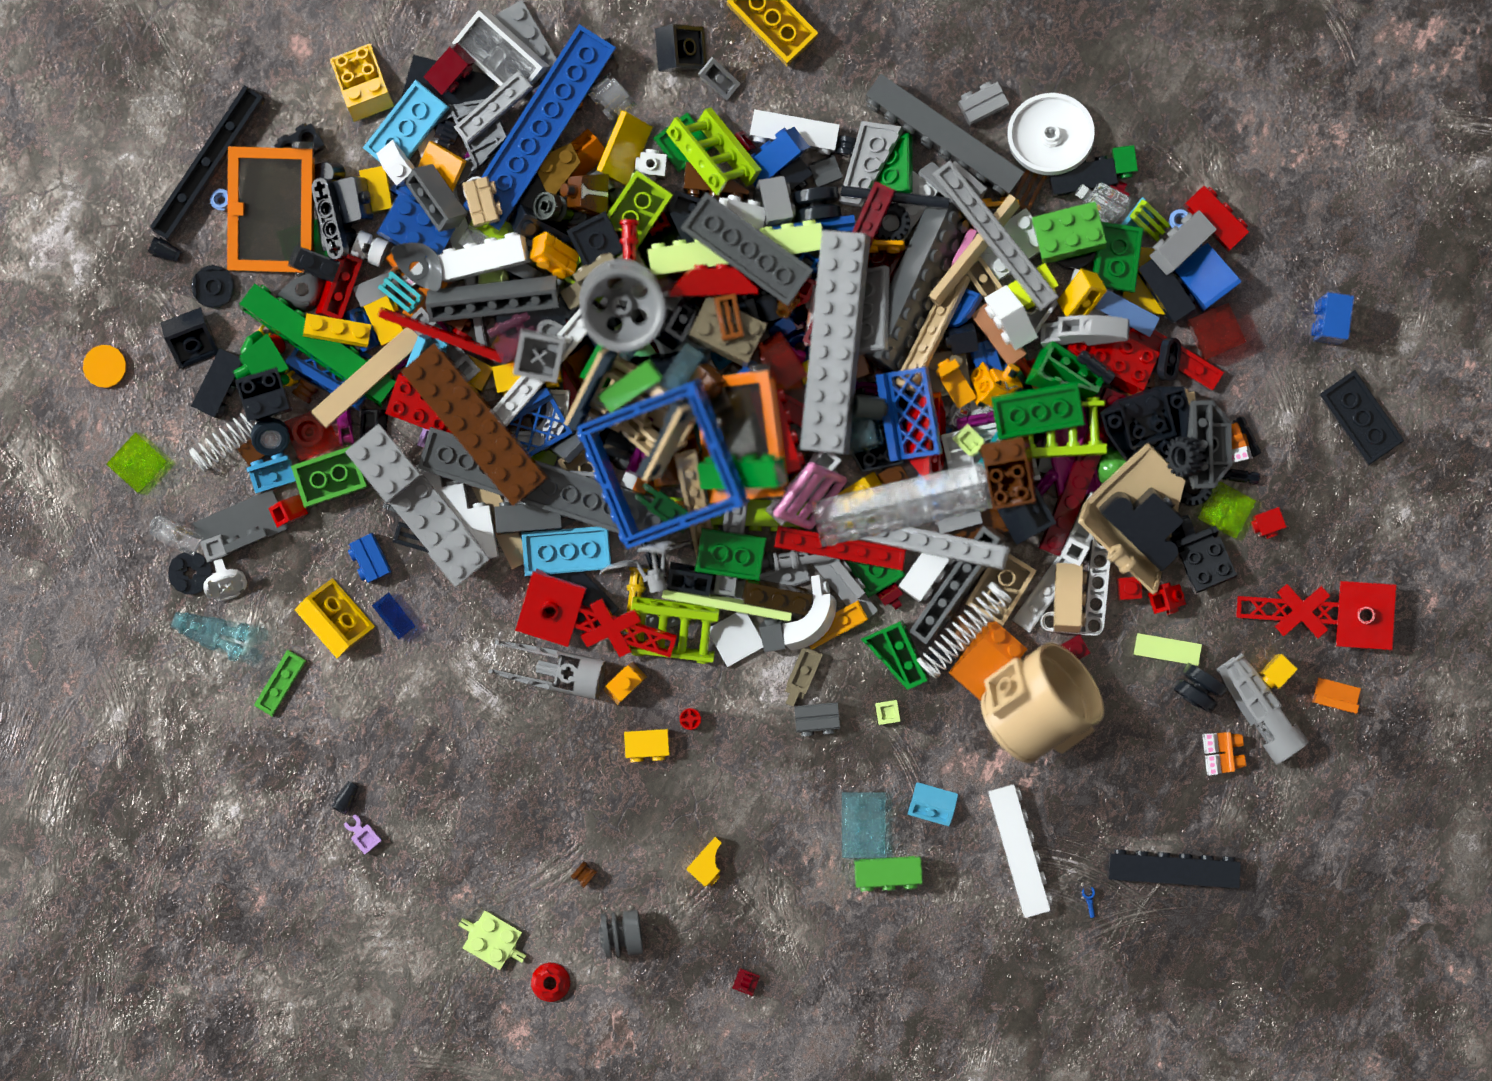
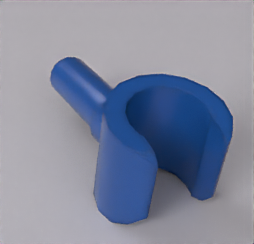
M1091 887L1092 895L1088 897L1084 894L1083 888L1082 897L1086 899L1090 918L1095 917L1093 906L1095 890Z

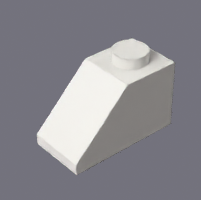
M392 140L376 154L383 169L396 186L405 187L406 184L404 182L415 167L396 142Z

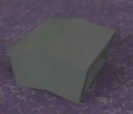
M833 154L808 164L817 187H824L843 179Z

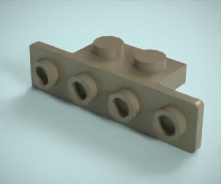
M636 250V262L645 266ZM611 252L602 254L592 264L584 265L577 270V273L573 275L577 282L560 292L570 310L580 306V290L587 275L601 263L613 259H623V254L617 258ZM620 277L610 278L607 285L611 287L622 279Z

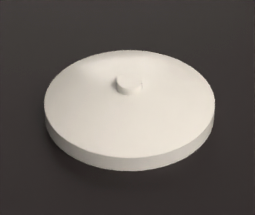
M1045 93L1026 100L1015 110L1008 125V143L1013 156L1023 167L1037 174L1059 175L1077 168L1088 157L1094 144V124L1091 115L1079 101L1064 94Z

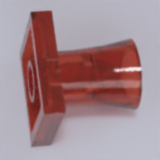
M311 411L284 421L289 429L290 439L299 462L340 447L332 424L325 428ZM311 428L314 433L309 437L306 435V432Z

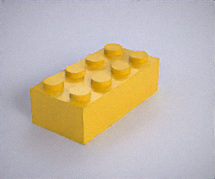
M727 0V6L786 67L818 38V32L787 0Z

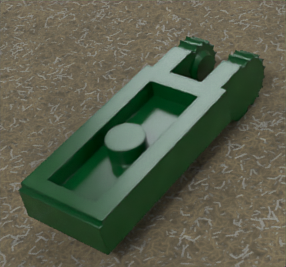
M646 482L642 487L647 492L656 496L652 503L641 494H636L634 497L664 522L689 513L684 507L663 492H658ZM689 526L679 529L677 531L681 534H684Z

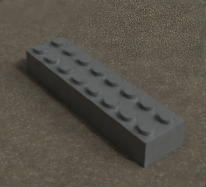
M880 74L867 92L865 102H867L866 106L875 113L880 111L885 115L884 119L892 125L897 123L902 126L905 134L910 133L912 137L914 135L921 140L920 144L929 150L931 148L939 152L937 155L947 162L949 160L956 161L981 184H986L992 188L991 192L997 197H1008L1022 178L1024 171L884 75Z
M951 202L949 209L926 206L889 286L888 350L863 355L881 370L888 372L901 371L933 306L929 294L950 269L964 234L969 228V220Z

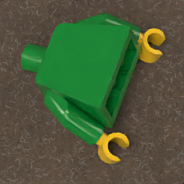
M262 325L256 332L245 339L240 349L241 355L239 359L242 366L235 369L233 373L236 379L277 367L284 385L291 387L298 382V380L294 381L291 378L295 371L287 373L289 368L269 337L271 332L269 334L264 333L263 329L265 326Z

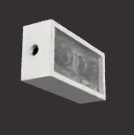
M486 9L478 10L452 42V44L458 43L476 60L475 64L499 86L503 85L517 71H521L530 84L534 86L549 68L545 61Z

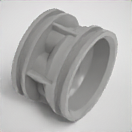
M629 259L606 261L595 267L582 284L579 296L582 322L589 336L599 345L613 351H632L648 344L659 332L665 316V304L661 287L655 275L641 263ZM613 277H620L623 280V284L618 289H611L607 285L608 280ZM637 284L644 285L647 288L646 295L635 297L631 292L633 286ZM603 296L607 299V306L604 309L597 310L592 306V302L596 297ZM618 299L626 300L624 307L618 305ZM633 310H644L647 314L646 319L641 323L634 322L631 318ZM618 316L621 318L622 326L618 330H611L607 327L606 324L610 317Z

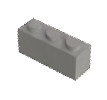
M1200 210L1193 215L1189 212L1180 220L1183 224L1179 228L1174 226L1167 233L1169 237L1165 241L1161 239L1153 246L1155 251L1150 257L1166 275L1175 270L1216 230Z

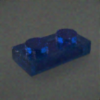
M390 592L372 605L398 640L416 627Z

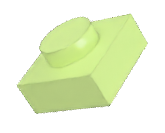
M897 700L875 703L879 725L900 722Z

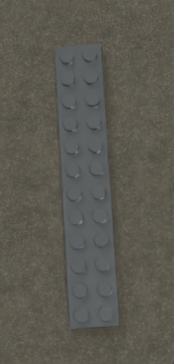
M430 427L418 469L504 496L452 433ZM535 460L549 478L521 502L616 533L620 532L617 524L612 521L611 509L609 504L604 501L602 487L596 479ZM621 488L638 531L664 522L647 509L648 507L634 498L639 493ZM641 494L650 503L654 500L652 497ZM671 533L647 542L654 545L661 542H669Z

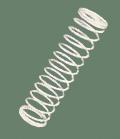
M240 413V416L242 417L243 421L245 422L246 426L248 427L251 433L252 430L249 427V425L252 428L253 425L247 421V418L242 413ZM233 418V420L237 425L238 429L240 430L244 440L235 432V430L228 423H226V425L232 433L237 445L229 438V436L222 430V428H219L220 432L222 433L223 437L228 443L230 450L222 443V441L216 436L215 433H212L224 455H222L216 449V447L210 442L208 438L205 439L209 444L210 448L212 449L216 459H214L211 456V454L203 447L201 443H199V446L204 452L206 458L208 459L209 464L197 453V451L194 448H191V450L189 449L191 456L204 472L208 471L206 465L209 468H212V463L209 457L216 463H219V458L216 452L223 458H226V454L223 447L228 452L233 453V449L229 441L235 447L240 448V444L236 436L242 442L247 443L246 437L243 433L244 431L251 438V435L241 426V424L235 418Z
M991 582L988 587L1003 605L996 602L984 591L982 593L995 607L997 612L976 597V600L985 608L991 618L973 604H970L985 624L967 610H964L979 630L970 625L961 616H958L973 636L952 622L967 642L947 628V631L959 643L961 648L941 634V637L948 643L956 655L935 641L950 661L946 660L931 647L929 649L936 655L944 667L937 664L925 653L923 655L935 669L923 658L919 657L917 659L918 663L934 678H938L941 675L937 666L944 670L947 669L943 660L947 663H952L949 654L958 657L955 648L964 651L961 642L970 645L967 636L976 639L972 629L979 633L982 632L978 623L988 626L983 616L989 620H994L989 610L996 614L1000 613L994 603L1002 608L1006 607L1000 597L1010 603L1011 598L994 582Z

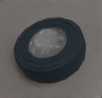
M263 419L253 426L251 442L259 453L268 456L276 455L288 447L290 441L289 429L280 419Z

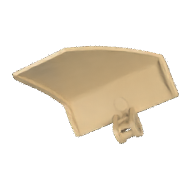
M1146 444L1085 501L1078 521L1108 550L1107 559L1110 562L1113 561L1119 567L1121 573L1124 574L1129 571L1152 594H1155L1158 591L1162 572L1111 524L1099 510V507L1115 492L1126 493L1133 504L1152 487L1163 498L1169 497L1175 504L1173 508L1178 512L1186 479L1170 472L1172 469L1167 467L1169 463L1150 444Z

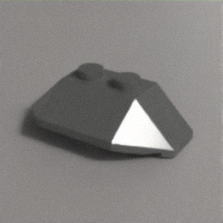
M1213 400L1191 401L1189 405L1187 437L1197 438V442L1202 443L1200 448L1205 450L1202 452V455H1205V459H1202V462L1205 464L1200 466L1202 471L1197 472L1198 475L1188 477L1192 488H1215L1232 466L1231 421Z

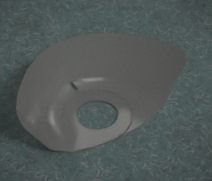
M403 243L391 248L396 264L411 281L429 290L438 291L440 289L442 267L439 257L430 247L421 243ZM412 262L421 263L423 267L421 274L413 275L410 272L409 265Z
M305 274L287 284L275 298H283L289 303L288 307L294 311L298 309L303 313L309 312L317 308L326 281L319 277ZM305 283L308 285L309 292L306 296L296 294L295 287L297 284Z

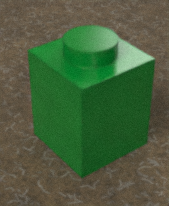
M1135 146L1116 147L1111 150L1116 175L1120 176V179L1132 178L1133 174H1136L1138 171Z

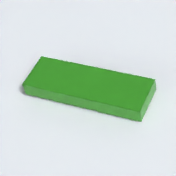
M648 360L601 391L597 396L611 413L661 380L663 376L653 363Z
M287 650L254 706L273 717L305 665L306 660Z

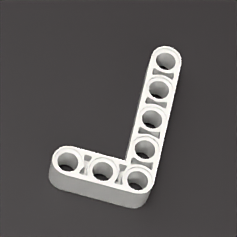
M1094 537L1091 540L1086 604L1084 608V613H1086L1085 626H1081L1080 633H1057L1096 636L1104 629L1110 561L1107 559L1108 550L1099 545ZM1097 555L1105 558V565L1103 567H1097L1094 564V558ZM1094 577H1100L1103 580L1102 588L1096 589L1093 587L1092 579ZM1093 598H1097L1101 602V608L1097 611L1090 607V601ZM1047 612L1041 616L1040 626L1045 631L1053 632V628H1048L1044 620L1049 615L1054 617V612ZM1090 620H1096L1099 623V629L1096 632H1091L1088 629Z

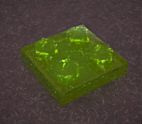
M135 432L106 465L137 493H140L168 461Z
M1219 481L1216 487L1212 489V494L1206 500L1197 519L1211 527L1216 525L1219 531L1236 539L1256 500Z

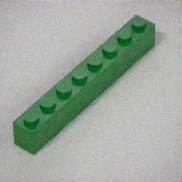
M254 283L239 303L242 311L344 382L370 360L366 359L365 361L359 356L360 353L351 346L347 348L338 342L303 337L306 315L298 309L294 311L289 308V303L283 298L278 297L277 299L272 296V292L264 285L259 287ZM388 373L364 396L382 407L393 392L396 383L394 381L395 377Z

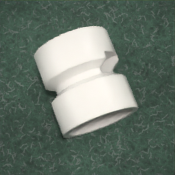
M361 230L356 237L351 255L363 260L367 259L369 264L380 267L386 256L389 241L380 237L373 239L372 234ZM368 244L371 245L369 252L365 251Z

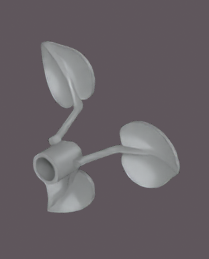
M693 541L679 543L661 542L638 549V552L651 551L654 569L647 571L648 575L645 574L637 560H625L610 564L602 569L599 573L600 577L610 569L632 566L639 570L643 581L648 582L650 593L667 589L664 578L666 577L665 555L679 547L693 550ZM655 552L661 553V570L657 566Z

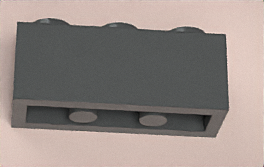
M429 164L414 168L404 183L437 230L441 232L459 227L467 212L434 165Z
M501 502L499 506L495 507L497 535L562 529L560 514L523 502H521V505L512 506L510 502Z

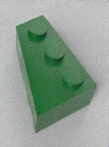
M1052 341L1040 350L1025 384L1043 388L1078 381L1081 401L1086 402V398L1093 397L1099 392L1103 380H1101L1102 377H1097L1088 370L1085 364L1079 363L1077 356Z
M903 620L861 639L907 690L930 680L927 671L917 661L920 656Z

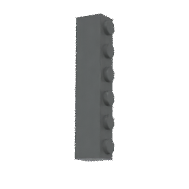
M556 275L442 288L438 291L427 290L426 308L429 322L559 308L560 291Z
M989 525L983 526L974 540L1002 546L1007 538ZM958 561L909 632L925 644L934 643L987 566Z

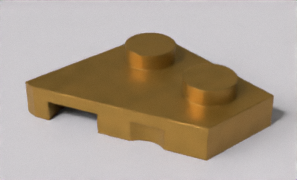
M571 143L549 153L537 173L546 192L557 194L561 185L567 182L571 174L581 164Z

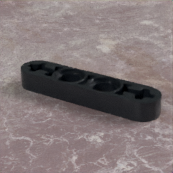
M317 178L312 183V194L326 251L331 259L343 260L348 256L349 246L334 185L329 179ZM323 184H324V185H325V188H323V189H322L323 192H321V191H320V188H322V187H323ZM327 203H330L331 212L327 215L324 212V207ZM334 223L336 225V232L334 235H331L329 227ZM338 246H339V247H340V250L338 251V254H337V253L335 252V250H337V249H338Z

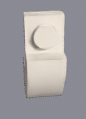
M1081 510L1060 557L1078 566L1081 565L1093 538L1078 521Z
M820 575L811 576L813 605L810 612L799 621L783 624L784 642L790 650L805 648L817 642L825 635L834 620L836 599L829 594V584Z

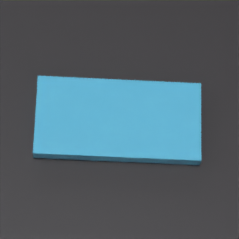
M415 80L363 148L380 162L376 153L394 140L407 158L410 159L450 107L419 81Z
M597 526L521 533L525 576H531L532 572L536 571V569H540L546 574L602 570L611 564L609 530Z

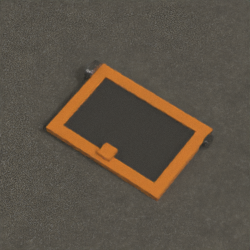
M295 141L292 142V148L228 146L227 270L295 272V277L307 274L289 267L288 263L295 246H300L314 252V198L312 194V183L315 180L314 142Z
M771 364L749 366V373L723 376L726 379L722 385L723 391L717 397H713L710 404L730 455H737V458H743L744 455L756 454V457H762V455L774 453L775 457L784 456L785 460L775 380L771 375ZM699 425L704 461L705 457L712 455ZM788 482L777 488L744 489L748 499L771 497V501L782 500L784 495L787 494ZM707 489L709 503H716L729 498L726 489Z

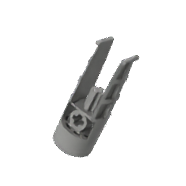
M495 641L496 645L559 658V663L554 664L538 660L536 666V673L555 677L554 683L489 669V673L547 690L593 700L598 699L605 674V661L545 647ZM563 656L581 659L578 667L573 664H564L565 658ZM571 668L574 675L566 679L567 676L564 675V671H568ZM560 680L565 683H574V691L557 688Z
M1242 653L1236 658H1231L1216 669L1220 672L1226 687L1251 726L1254 724L1266 741L1263 747L1275 764L1284 761L1308 744L1309 741L1296 723L1291 725L1280 709L1282 707L1280 701L1252 665L1244 658Z

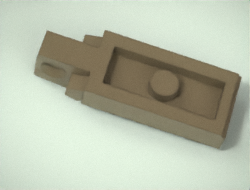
M807 647L802 648L786 684L785 692L790 693L785 703L786 705L794 707L797 697L803 699L804 695H806L823 654Z

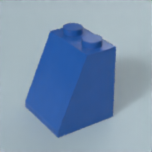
M1208 243L1204 246L1201 244L1192 255L1172 271L1174 275L1177 274L1181 278L1184 289L1193 296L1196 305L1202 312L1241 283L1237 275Z

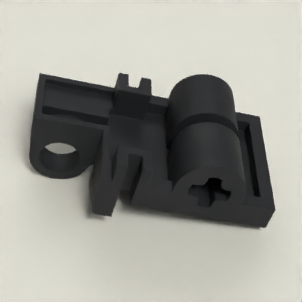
M1188 514L1181 517L1183 522L1172 532L1171 537L1176 543L1178 552H1180L1179 557L1182 559L1188 579L1194 586L1196 593L1236 578V571L1220 536L1217 537L1218 529L1216 525L1195 533Z

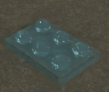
M842 792V858H885V792Z

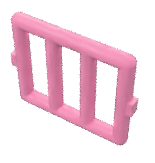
M809 463L796 482L792 483L788 488V493L774 510V515L808 530L813 529L824 512L830 509L834 503L833 500L847 483V478L815 463ZM814 472L815 475L812 477V479L806 485L804 490L792 504L790 509L788 511H785ZM823 477H825V479H824V481L822 482V484L819 486V488L816 490V492H815V493L813 494V496L810 498V500L808 501V503L805 505V507L802 509V511H801V512L799 513V515L797 516L796 514L798 513V511L800 510V508L803 506V504L806 502V500H807V499L809 498V496L812 494V492H813L814 489L817 487V485L820 483V481L823 479ZM835 481L836 483H835L834 486L831 488V490L828 492V494L825 496V498L822 500V502L820 503V505L817 507V509L814 511V513L811 515V517H810L808 520H806L807 517L810 515V513H811V512L813 511V509L815 508V506L818 504V502L821 500V498H822V497L824 496V494L827 492V490L829 489V487H830V486L832 485V483Z

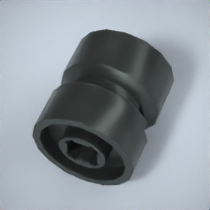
M543 192L534 201V214L540 220L564 225L572 219L574 210L567 206V197Z

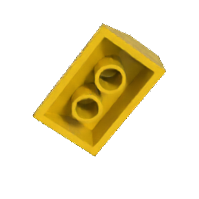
M333 578L308 595L295 609L297 614L336 658H339L375 627Z

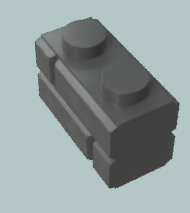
M838 703L794 706L796 732H801V736L814 735V731L823 730V734L836 733V729H840Z

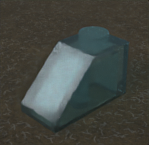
M686 343L658 384L667 390L685 384L704 355Z

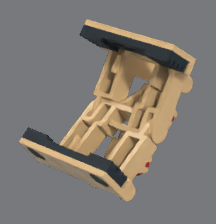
M607 348L601 350L564 424L575 431L577 426L585 423L589 416L595 419L610 413L597 396L607 388H602L606 378L609 377L611 379L609 387L638 366L619 357L621 351H613ZM659 380L623 405L624 407L671 390L668 385H664L662 380ZM680 398L608 427L618 433L622 430V434L647 455L644 457L636 474L644 481H649L662 477L674 452L686 447L688 443L687 438L698 420L696 415H694L689 398L686 400ZM652 424L662 429L660 434L651 427Z

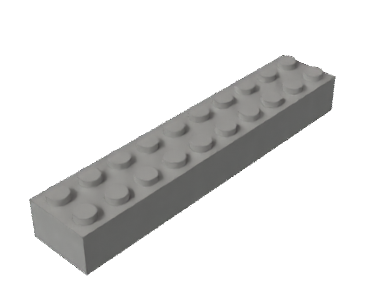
M822 230L800 446L802 450L849 454L871 238L867 234Z

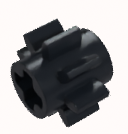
M447 120L445 124L439 122L433 137L438 139V145L446 148L448 144L454 145L458 135L454 128L456 124Z

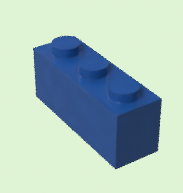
M795 127L788 130L786 128L781 129L775 134L776 139L773 142L769 140L760 147L762 150L760 153L750 155L762 169L753 183L755 188L759 180L774 178L781 170L810 148Z

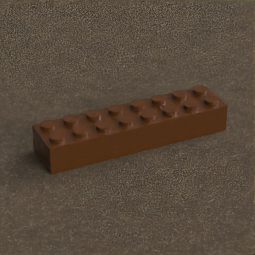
M438 343L432 344L401 371L512 506L519 504L549 478Z

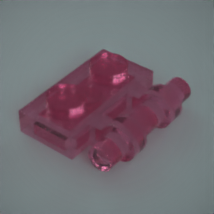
M527 312L520 315L517 313L511 316L512 319L503 323L498 322L494 324L493 328L487 330L490 338L498 335L501 340L494 343L493 346L502 364L516 357L521 328L525 329L523 323L530 320ZM533 325L530 326V327H528V328H526L527 330H533V331H535V328H534ZM516 326L518 332L507 337L505 331Z

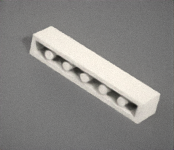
M1014 784L988 791L1024 917L1027 918L1050 911L1049 906L1053 905L1050 893H1045L1043 887L1047 883L1044 872H1039L1037 866L1038 863H1041L1038 851H1033L1031 843L1035 841L1031 829L1027 830L1025 822L1029 820L1025 808L1021 809L1019 801L1022 800V795L1019 787L1015 788Z

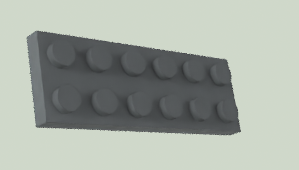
M708 193L703 196L681 227L691 237L787 306L813 271V269Z

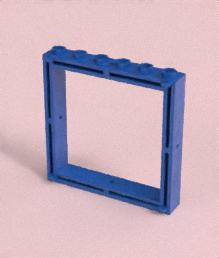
M700 378L577 426L578 438L584 443L587 460L593 465L595 470L594 477L602 487L603 499L609 504L612 521L617 524L620 531L619 538L627 549L736 509L749 502ZM688 396L729 498L638 531L598 430Z

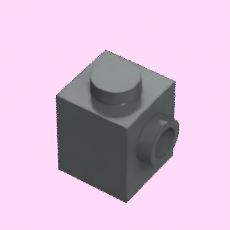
M766 618L761 623L759 629L764 652L786 649L787 646L784 642L783 633L784 620Z

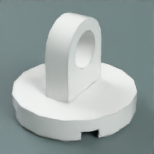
M222 559L213 561L216 573L208 577L203 586L207 598H215V601H226L237 597L242 589H246L247 580L243 572L236 569L226 570Z

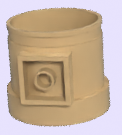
M1055 643L1042 645L1028 655L1024 661L1016 657L984 680L986 692L981 698V708L985 722L998 743L1014 758L1025 763L1035 762L1052 749L1063 754L1093 733V726L1101 721L1104 714V705L1100 691L1089 671L1070 651Z

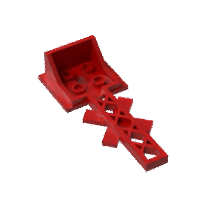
M540 569L532 572L515 631L568 647L573 629L577 628L587 631L581 634L586 647L609 638L619 657L632 652L629 645L669 658L671 657L677 635L639 624L641 618L635 609L617 617L611 615L603 599L591 603V608L582 606L581 603L586 587L549 576ZM553 607L556 613L548 614L545 608ZM578 613H583L586 620L582 622L576 621ZM596 620H598V621L600 622V624H601V625L598 626V627H597V625H596L595 622H594V621H596ZM627 629L628 633L623 635L621 631ZM644 632L649 639L644 642L639 641L636 634ZM662 638L671 641L669 649L660 647L657 641Z
M1340 581L1339 603L1324 602L1330 595L1322 586L1305 600H1301L1288 584L1277 592L1282 599L1237 597L1236 618L1280 621L1275 625V628L1283 637L1300 622H1303L1317 639L1328 631L1323 624L1337 625L1336 646L1392 650L1396 585ZM1242 601H1251L1256 609L1250 614H1241ZM1256 602H1263V603L1258 606ZM1267 603H1273L1278 609L1271 616L1266 615L1261 609ZM1287 606L1293 610L1288 615L1283 611ZM1321 606H1326L1328 608L1324 610ZM1317 607L1322 612L1318 617L1313 613ZM1333 607H1338V620H1333L1327 614ZM1368 609L1372 612L1373 617L1370 621L1365 622L1361 620L1360 612L1362 610ZM1259 611L1262 615H1255V613Z

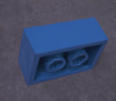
M399 194L376 234L395 245L421 243L430 247L437 255H440L456 228L439 232L418 203Z
M1327 292L1318 299V302H1315L1313 313L1317 315V318L1311 327V336H1314L1313 342L1340 345L1348 340L1354 296Z

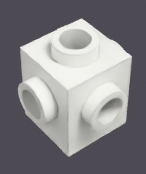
M646 149V152H641L640 158L636 157L635 170L640 171L653 181H656V178L665 179L667 154H658V150ZM649 163L655 164L651 168L647 166Z

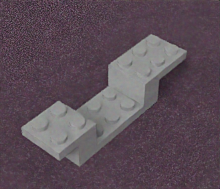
M380 424L376 425L345 451L385 502L391 504L429 551V556L455 587L490 560L479 547L478 541L412 460L403 454Z

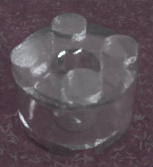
M609 72L591 87V92L588 95L599 106L602 104L605 107L602 111L614 122L618 120L621 110L629 113L638 104L632 101L633 97L619 81L613 78L614 75Z

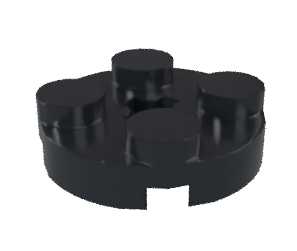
M193 551L177 555L171 560L168 569V577L172 586L177 591L188 595L202 592L204 590V582L213 575L210 562H207L203 555ZM188 567H191L192 570H196V574L193 575V579H189L188 576H185V572L188 570Z

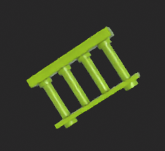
M712 107L706 108L696 123L686 126L679 117H675L666 131L716 195L721 193L729 180L740 177L746 186L752 185L762 170ZM702 130L708 139L697 141L691 133ZM715 146L720 154L710 157L704 148ZM728 162L733 170L723 173L716 164Z
M1099 397L1086 398V402H1081L1082 408H1089L1091 437L1089 445H1080V442H1078L1077 426L1068 428L1069 442H1067V446L1058 447L1055 439V430L1046 432L1047 443L1045 447L1036 448L1033 434H1030L1028 437L1033 459L1107 455L1106 444H1102V441H1099L1098 407H1104V401H1100Z
M633 596L631 610L635 609L641 618L639 624L645 625L646 615L656 614L659 617L658 629L666 632L670 616L681 619L678 647L674 646L670 658L695 660L700 664L713 663L715 651H708L711 623L714 621L718 622L719 608ZM692 619H699L702 622L700 649L687 648L689 621ZM644 632L636 634L639 641L644 642ZM662 638L657 641L660 647L669 649V646L665 645L666 639ZM629 645L632 650L631 654L634 656H644L645 654L666 657Z

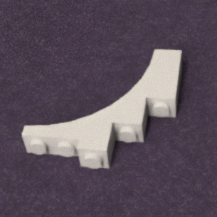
M420 470L478 541L479 547L489 559L499 558L491 506H485V502L472 504L473 508L469 509L465 484H460L458 481L446 482L447 486L444 487L442 476Z

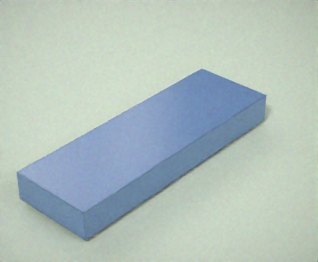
M1109 290L1106 291L1094 307L1108 316L1129 319V327L1147 337L1151 336L1160 319L1158 316Z

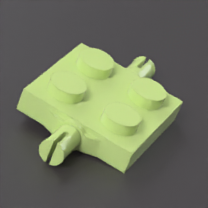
M484 911L480 919L474 924L462 918L458 925L469 931L468 939L463 949L498 970L502 968L505 961L510 957L521 963L523 962L522 958L525 959L526 957L525 954L515 949L522 932L487 911Z

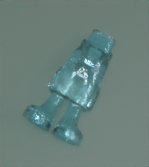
M176 611L171 628L179 630V634L199 642L201 646L210 650L223 649L228 653V659L236 662L242 652L243 645L221 639L220 636L225 635L244 643L248 635L249 624L242 622L238 627H228L223 619L205 617L188 612L183 614Z

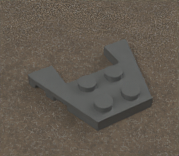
M485 99L454 105L448 104L450 108L439 122L443 124L446 120L454 119L457 125ZM500 118L470 144H467L463 139L470 157L464 159L466 164L457 183L459 185L466 182L501 147L507 138V132Z

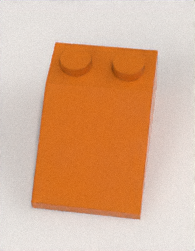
M996 621L988 622V626L982 627V632L976 635V639H973L949 674L981 701L983 694L986 692L984 680L1016 657L1020 659L1027 648Z

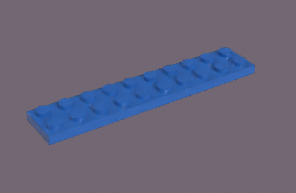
M580 24L481 177H488L490 182L494 181L497 194H493L495 203L500 202L503 214L499 215L500 221L489 225L498 231L501 230L616 50L615 46ZM466 200V202H465L464 205H463V208H464L465 210H467L468 212H470L469 206H468V203H467V200Z

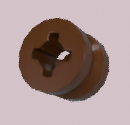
M300 378L298 387L293 389L291 393L310 404L312 395L316 394L318 389Z
M583 861L571 875V878L578 880L580 886L584 888L597 871L590 869L587 862Z

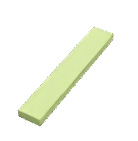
M667 589L663 590L662 593L664 599L791 621L792 613L744 604L741 599L713 594L703 596Z

